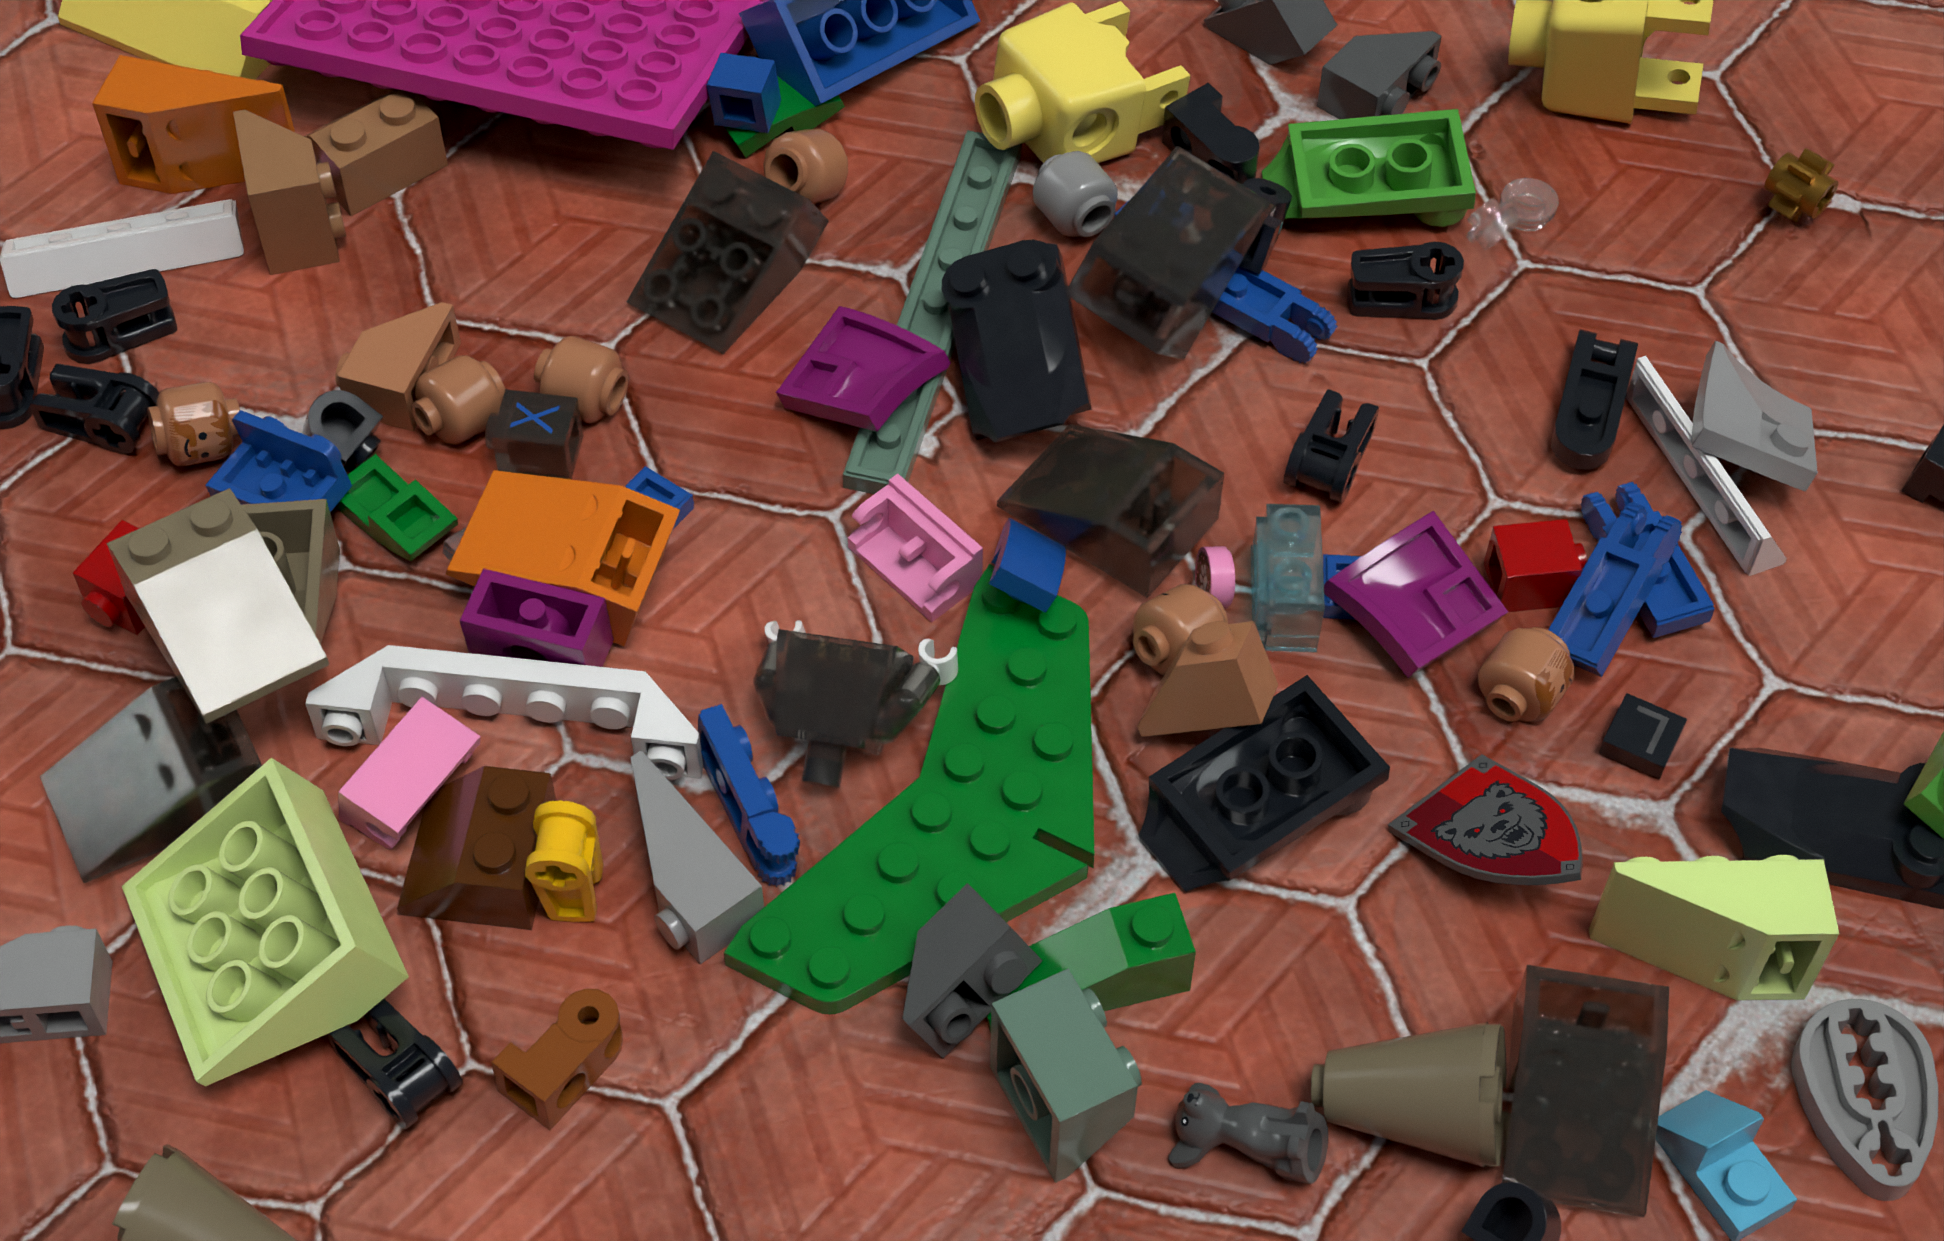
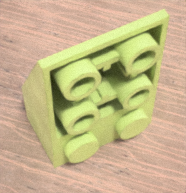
M1776 855L1764 860L1729 861L1722 856H1706L1695 861L1660 862L1653 857H1636L1625 862H1614L1591 922L1589 935L1592 940L1735 1000L1805 999L1839 936V929L1824 859L1798 860L1791 855Z

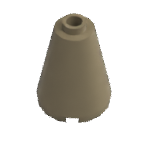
M1484 1022L1329 1050L1325 1064H1314L1311 1101L1314 1107L1324 1108L1326 1122L1481 1167H1485V1165L1500 1166L1506 1111H1502L1503 1088H1506L1507 1076L1504 1027L1501 1024Z
M168 1144L163 1146L162 1156L154 1153L131 1186L112 1225L120 1228L117 1236L119 1241H297L181 1150Z

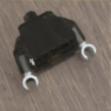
M801 620L795 622L793 631L782 630L777 621H771L765 626V634L769 644L764 649L753 678V684L767 721L775 727L777 736L793 743L808 745L802 782L840 788L847 751L879 756L884 744L894 742L923 709L939 685H946L955 679L958 673L957 648L952 647L947 656L935 659L934 640L923 639L918 648L919 662L913 665L914 656L898 646L806 633Z

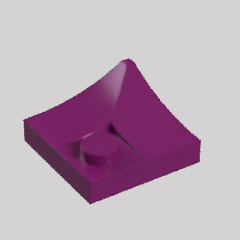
M839 306L776 391V394L786 409L878 432L889 416L914 390L927 380L947 370L951 362L944 350L918 335L878 317Z
M1434 511L1423 516L1354 561L1321 587V590L1327 597L1346 610L1381 644L1407 678L1497 623L1508 613L1507 609Z

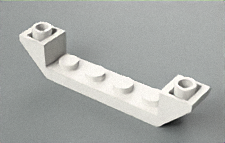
M387 645L310 691L305 703L317 739L327 740L339 746H354L358 743L380 745L392 702L403 703L412 708L421 697H424L437 707L463 709L481 716H492L501 713L530 716L538 721L548 723L569 720L595 723L607 729H621L625 726L633 727L631 740L634 755L642 750L668 780H675L680 777L701 779L703 773L699 732L645 671Z

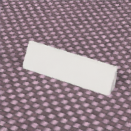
M228 199L9 239L3 244L0 263L9 294L13 298H20L63 290L75 285H87L150 269H157L160 272L240 257L243 255L244 245L236 200Z
M1646 356L1638 358L1626 399L1744 572L1751 576L1783 565L1787 558L1717 457L1692 447L1693 423Z

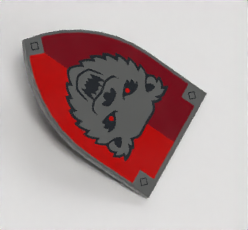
M1483 754L1388 824L1390 833L1443 865L1476 879L1511 885H1547L1581 880L1583 869L1581 841L1578 829L1565 807L1552 794L1537 784Z

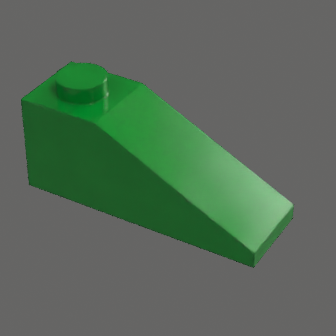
M1166 894L1108 908L1030 945L1029 947L1043 961L1024 979L1018 988L1007 996L1068 968L1081 990L1090 988L1095 993L1104 1011L1190 991L1196 950L1176 894ZM990 1012V1013L986 1016V1020H987V1023H988V1026H989V1030H990V1033H991V1012Z

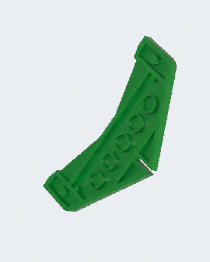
M989 564L975 584L957 644L958 673L955 679L945 686L920 777L742 925L724 951L725 966L815 1012L828 1015L838 1014L910 976L918 930L967 883L1005 922H1008L1087 879L1088 866L1094 868L1095 852L1089 620L1086 612L1076 603L1057 595L1046 613L1025 602L1015 600L1006 592L989 584L995 567Z

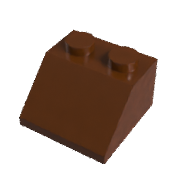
M483 766L440 787L424 807L397 907L399 915L532 930L539 897L531 882L525 876L527 857L535 851L538 837L533 828L535 809L540 804L556 801L551 773Z

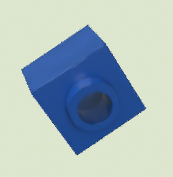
M720 53L707 83L714 124L768 133L781 103L775 61Z

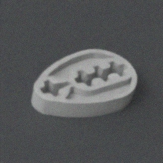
M1846 999L1833 1002L1818 1010L1809 1019L1795 1044L1792 1053L1791 1069L1799 1099L1817 1138L1835 1164L1864 1194L1877 1200H1897L1909 1192L1919 1177L1933 1146L1938 1120V1082L1933 1054L1926 1038L1918 1027L1897 1010L1882 1003L1865 999ZM1846 1024L1853 1025L1857 1035L1869 1036L1861 1049L1860 1055L1865 1066L1876 1067L1868 1082V1089L1872 1098L1884 1099L1879 1110L1872 1109L1868 1099L1856 1097L1864 1084L1865 1077L1861 1067L1849 1066L1857 1051V1044L1853 1035L1841 1034ZM1880 1146L1888 1163L1900 1164V1168L1894 1176L1888 1175L1884 1165L1872 1164V1160L1879 1151Z

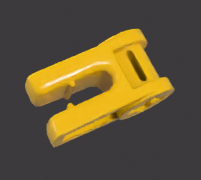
M558 800L540 804L535 809L533 828L538 836L536 848L527 857L525 876L531 882L551 920L567 922L594 921L597 903L593 884L601 880L604 866L596 826V816L585 806L570 801Z

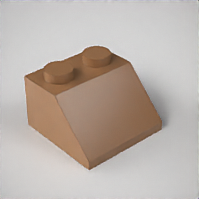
M396 89L304 135V137L312 140L317 163L329 162L336 191V197L334 198L350 216L448 166L438 116L416 93Z
M247 110L234 111L247 194L270 275L340 262L335 238L346 237V231L339 202L328 204L326 199L336 197L329 162L317 164L311 139Z

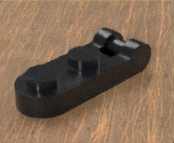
M1579 329L1551 438V448L1555 456L1565 465L1575 469L1589 470L1607 462L1616 439L1637 352V342L1620 339L1619 344L1596 339L1597 333Z

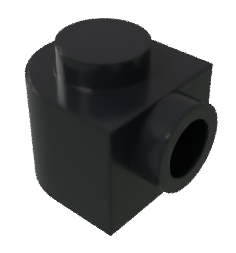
M341 390L329 391L320 395L311 405L302 433L310 437L316 434L328 439L340 451L342 455L340 461L344 469L349 463L357 468L373 455L382 442L373 434L377 431L383 416L350 392Z
M1505 1182L1493 1186L1485 1192L1461 1232L1475 1241H1559L1562 1226L1559 1212L1548 1197L1523 1184Z

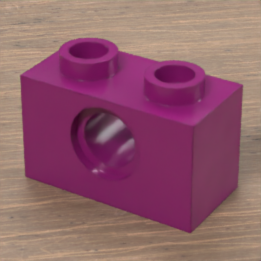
M484 568L459 620L468 652L471 654L603 667L614 641L605 598Z

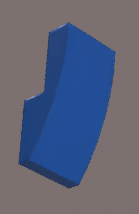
M1008 518L1003 526L991 563L995 564L989 584L1006 592L1013 599L1025 602L1046 613L1058 594L1065 566L1066 549L1064 545Z

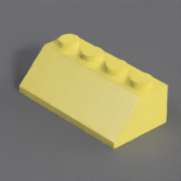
M62 0L58 14L60 25L146 60H156L162 63L210 70L216 73L254 80L270 65L266 60L242 55L240 34L272 0Z

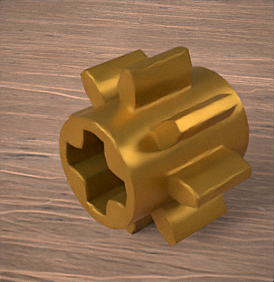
M1808 148L1804 149L1799 158L1790 152L1785 153L1774 165L1765 181L1764 188L1775 195L1768 206L1795 222L1799 221L1803 213L1813 219L1818 217L1831 202L1838 188V181L1828 176L1835 164Z

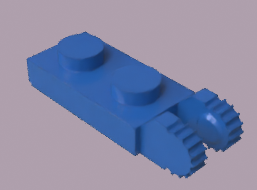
M1207 240L1202 241L1171 275L1170 290L1266 342L1271 340L1280 354L1288 358L1291 357L1299 363L1310 361L1318 350L1316 346L1318 344L1314 341L1315 337L1319 340L1329 339L1338 327L1336 325L1337 321L1334 319L1335 316L1330 311L1301 295L1302 291L1264 270L1259 275L1207 253L1209 245ZM1291 318L1294 324L1288 321V319Z
M1630 482L1618 486L1615 494L1620 514L1624 506L1631 502L1647 508L1646 512L1648 514L1643 532L1640 533L1639 539L1633 548L1634 550L1641 551L1649 535L1654 531L1655 525L1658 524L1659 519H1662L1659 511H1653L1646 497L1641 493L1640 488L1637 487V484ZM1594 492L1583 495L1580 505L1586 524H1588L1592 536L1598 539L1597 542H1599L1601 537L1606 538L1617 518L1602 494ZM1677 543L1669 561L1662 565V572L1638 612L1653 638L1710 622L1715 610L1712 600Z
M1634 502L1624 506L1623 511H1621L1619 518L1617 517L1606 538H1600L1585 564L1581 576L1577 578L1548 629L1559 636L1567 645L1574 666L1600 677L1606 671L1662 572V565L1667 563L1673 554L1682 533L1681 528L1683 526L1679 519L1668 515L1666 517L1663 516L1662 519H1659L1658 524L1655 525L1654 531L1649 535L1642 550H1634L1633 548L1639 539V535L1643 532L1648 514L1646 512L1647 508Z
M722 704L701 710L698 715L697 731L700 737L703 766L744 851L747 852L754 869L758 870V876L762 877V882H768L769 886L771 884L776 885V887L780 884L785 886V883L791 882V878L795 877L797 862L795 860L800 846L799 833H795L796 827L791 817L778 813L776 794L767 777L758 778L751 764L753 761L752 748L744 728L741 725L733 727Z

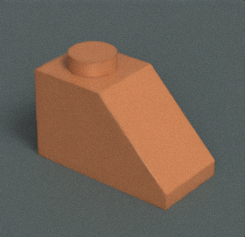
M440 302L362 331L350 353H344L338 362L335 373L337 387L341 391H347L356 395L383 416L380 423L414 431L417 423L411 406L412 403L417 401L415 396L417 380L423 373L454 358L461 345L453 305Z
M1216 621L1192 630L1156 687L1137 726L1141 737L1262 724L1278 683L1255 622L1228 624L1223 621Z

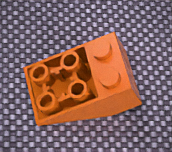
M119 55L92 102L119 184L169 194L245 182L234 111L247 110L295 132L284 88L281 84Z
M493 470L445 575L475 586L484 568L603 597L606 600L614 638L613 642L625 646L665 552L680 509L621 485Z

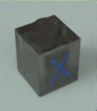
M505 389L499 412L490 413L485 433L486 447L494 449L498 471L572 479L584 437L578 398Z

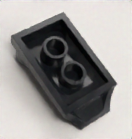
M1035 239L1022 240L965 256L955 261L946 269L942 278L941 290L949 305L971 428L976 440L989 437L996 443L1063 425L1070 415L1092 410L1063 256L1057 244L1045 243Z
M1306 675L1273 696L1262 724L1224 728L1149 776L1148 807L1138 836L1142 844L1181 891L1187 892L1211 883L1230 881L1332 816L1350 815L1361 810L1369 802L1373 790L1388 781L1390 766L1311 678Z
M1729 747L1721 813L1732 824L1743 848L1742 861L1764 860L1776 855H1791L1798 860L1824 859L1829 885L1944 909V839L1904 805L1907 796L1926 763L1909 766L1900 773L1759 747Z

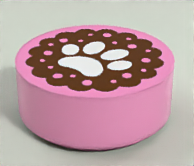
M1225 546L1201 547L1196 558V586L1214 595L1222 603L1224 609H1227L1231 605L1235 593V568L1232 555Z

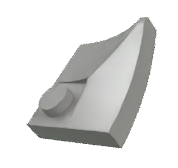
M1715 341L1706 355L1698 386L1693 416L1692 447L1806 492L1818 473L1812 409L1788 398L1762 382L1747 370L1723 343Z

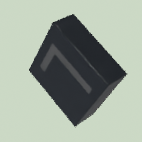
M1626 693L1603 739L1599 753L1660 779L1683 732L1687 718Z

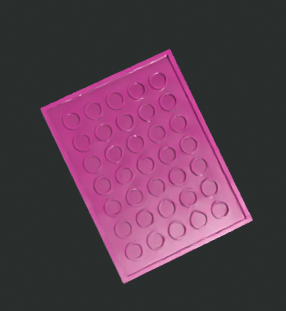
M272 0L240 34L242 55L263 59L272 65L295 66L317 71L326 77H345L371 83L373 86L381 89L395 88L422 94L431 100L459 102L477 106L486 112L509 113L531 118L540 124H559L586 130L589 134L595 136H613L640 142L642 145L650 148L664 147L674 150L709 97L707 83L720 53L737 55L749 38L739 13L764 0Z

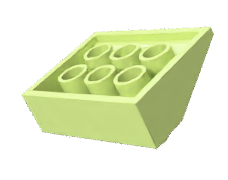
M273 758L264 763L122 885L196 1082L204 1086H208L358 1021L409 977L324 791Z

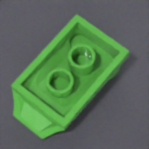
M1458 109L1288 124V134L1280 151L1262 170V179L1273 181L1285 187L1292 195L1285 219L1414 213L1415 217L1423 223L1444 227L1453 225L1463 219L1467 210L1474 209L1476 191Z

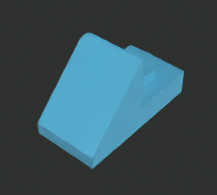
M1705 1090L1649 1121L1647 1129L1730 1240L1739 1241L1791 1211L1797 1198L1753 1142L1764 1121L1762 1115L1757 1111Z

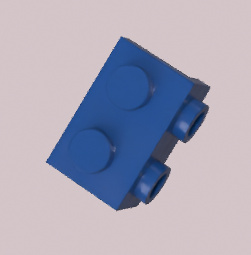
M242 410L232 419L242 443L205 485L210 496L230 488L241 505L327 499L330 512L353 486L340 461L342 459L340 451L328 439L316 434L311 437L287 428L282 422L273 417L266 416L260 418Z

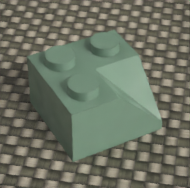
M1069 968L993 1002L991 1009L990 1068L1055 1183L1069 1177L1134 1118L1137 1090L1142 1084L1138 1066L1129 1050L1125 1046L1115 1048L1104 1028L1107 1026V1020L1099 999L1090 988L1080 989Z

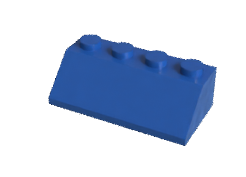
M764 0L739 13L759 58L774 60L777 76L815 106L981 21L972 0Z

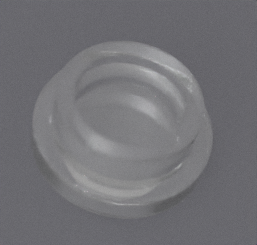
M1520 178L1511 181L1504 187L1500 199V206L1505 220L1512 227L1521 231H1536L1543 228L1547 222L1553 219L1559 204L1558 195L1555 190L1547 183L1533 178Z
M1494 197L1491 198L1467 219L1472 228L1465 237L1470 243L1477 241L1484 250H1488L1520 223L1521 219L1513 211L1516 204L1511 199H1507L1499 204Z

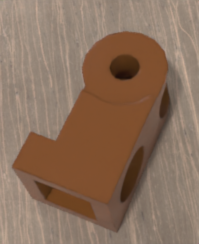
M586 988L572 993L561 1004L558 1012V1021L553 1023L526 1052L510 1042L491 1062L498 1092L548 1130H551L616 1060L622 1050L623 1034L619 1022L620 1014L617 1003L608 993L599 989Z

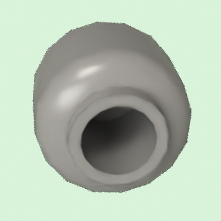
M1081 151L1054 155L1046 160L1039 169L1032 190L1033 201L1060 234L1069 237H1088L1101 232L1113 219L1118 199V189L1112 179L1090 154Z

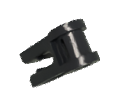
M1435 241L1424 243L1423 245L1354 251L1351 256V279L1348 282L1347 302L1350 313L1353 316L1403 317L1428 320L1446 318L1457 307L1459 291L1456 283L1462 277L1464 266L1462 254L1454 246ZM1433 258L1436 259L1434 273L1430 267L1431 259ZM1435 289L1437 294L1439 295L1438 302L1436 304L1433 303Z
M150 269L87 285L71 286L62 290L52 303L54 319L59 327L65 330L62 335V342L66 354L70 359L83 364L99 363L112 355L173 334L178 328L173 309L170 305L165 280L157 269ZM77 302L81 303L85 317L79 318L75 306ZM87 331H92L95 341L93 347L89 345L86 335Z
M0 306V429L14 428L25 423L32 416L30 403L35 395H37L44 345L41 337L32 333L34 318L28 307Z
M56 364L50 372L49 378L56 394H37L30 403L33 417L43 430L99 445L115 453L128 454L133 452L139 442L140 434L138 430L144 420L148 418V407L157 406L156 402L159 392L150 382L131 373H112Z
M1327 389L1306 430L1300 433L1293 446L1283 482L1293 487L1303 483L1330 493V500L1342 504L1351 489L1359 463L1374 433L1379 406L1370 403L1362 404L1354 419L1348 421L1346 434L1341 438L1332 437L1338 431L1343 397L1340 393Z
M382 999L365 1014L369 1026L380 1037L383 1047H390L395 1053L388 1056L379 1055L364 1040L361 1030H353L349 1025L326 1035L336 1055L370 1089L386 1113L400 1127L407 1129L418 1120L416 1114L418 1110L443 1090L452 1093L463 1084V1081L446 1053L430 1037L422 1035L389 1002Z

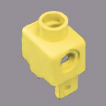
M1516 0L1508 64L1544 68L1542 102L1543 106L1553 112L1632 124L1634 108L1696 114L1703 64L1642 58L1643 48L1647 37L1656 30L1708 35L1713 0ZM1684 2H1692L1695 4L1689 5L1685 4ZM1679 81L1684 84H1673L1672 82Z
M1122 1L1086 14L1075 3L1070 2L1001 33L998 39L993 81L982 84L977 88L975 110L983 134L997 149L1006 150L1026 143L1043 163L1054 155L1072 151L1088 153L1097 163H1101L1134 152L1138 134L1163 125L1165 106L1187 95L1191 75L1180 65L1143 79L1126 57L1130 43L1126 38L1130 10Z

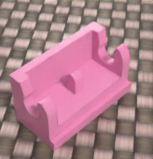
M899 474L889 479L888 485L864 501L852 514V518L861 526L848 537V548L931 623L973 592L975 584L982 576L983 547Z
M421 697L338 791L339 820L348 826L352 825L385 848L392 849L405 833L409 823L461 763H466L473 755L474 750L480 745L481 736L424 697Z

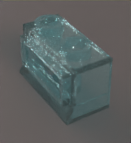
M1266 504L1265 517H1256L1253 544L1250 548L1252 621L1255 622L1265 651L1317 652L1325 610L1320 505Z

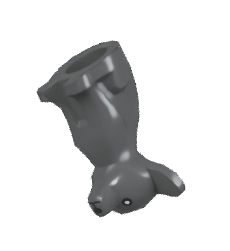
M1195 1083L1191 1085L1189 1092L1184 1095V1099L1178 1105L1175 1125L1180 1140L1172 1149L1169 1161L1171 1165L1177 1168L1189 1167L1199 1162L1209 1150L1224 1143L1237 1149L1248 1158L1274 1169L1279 1176L1286 1180L1312 1184L1317 1181L1326 1159L1328 1126L1324 1115L1315 1112L1313 1103L1300 1101L1298 1107L1292 1109L1254 1102L1229 1106L1216 1089L1207 1084Z

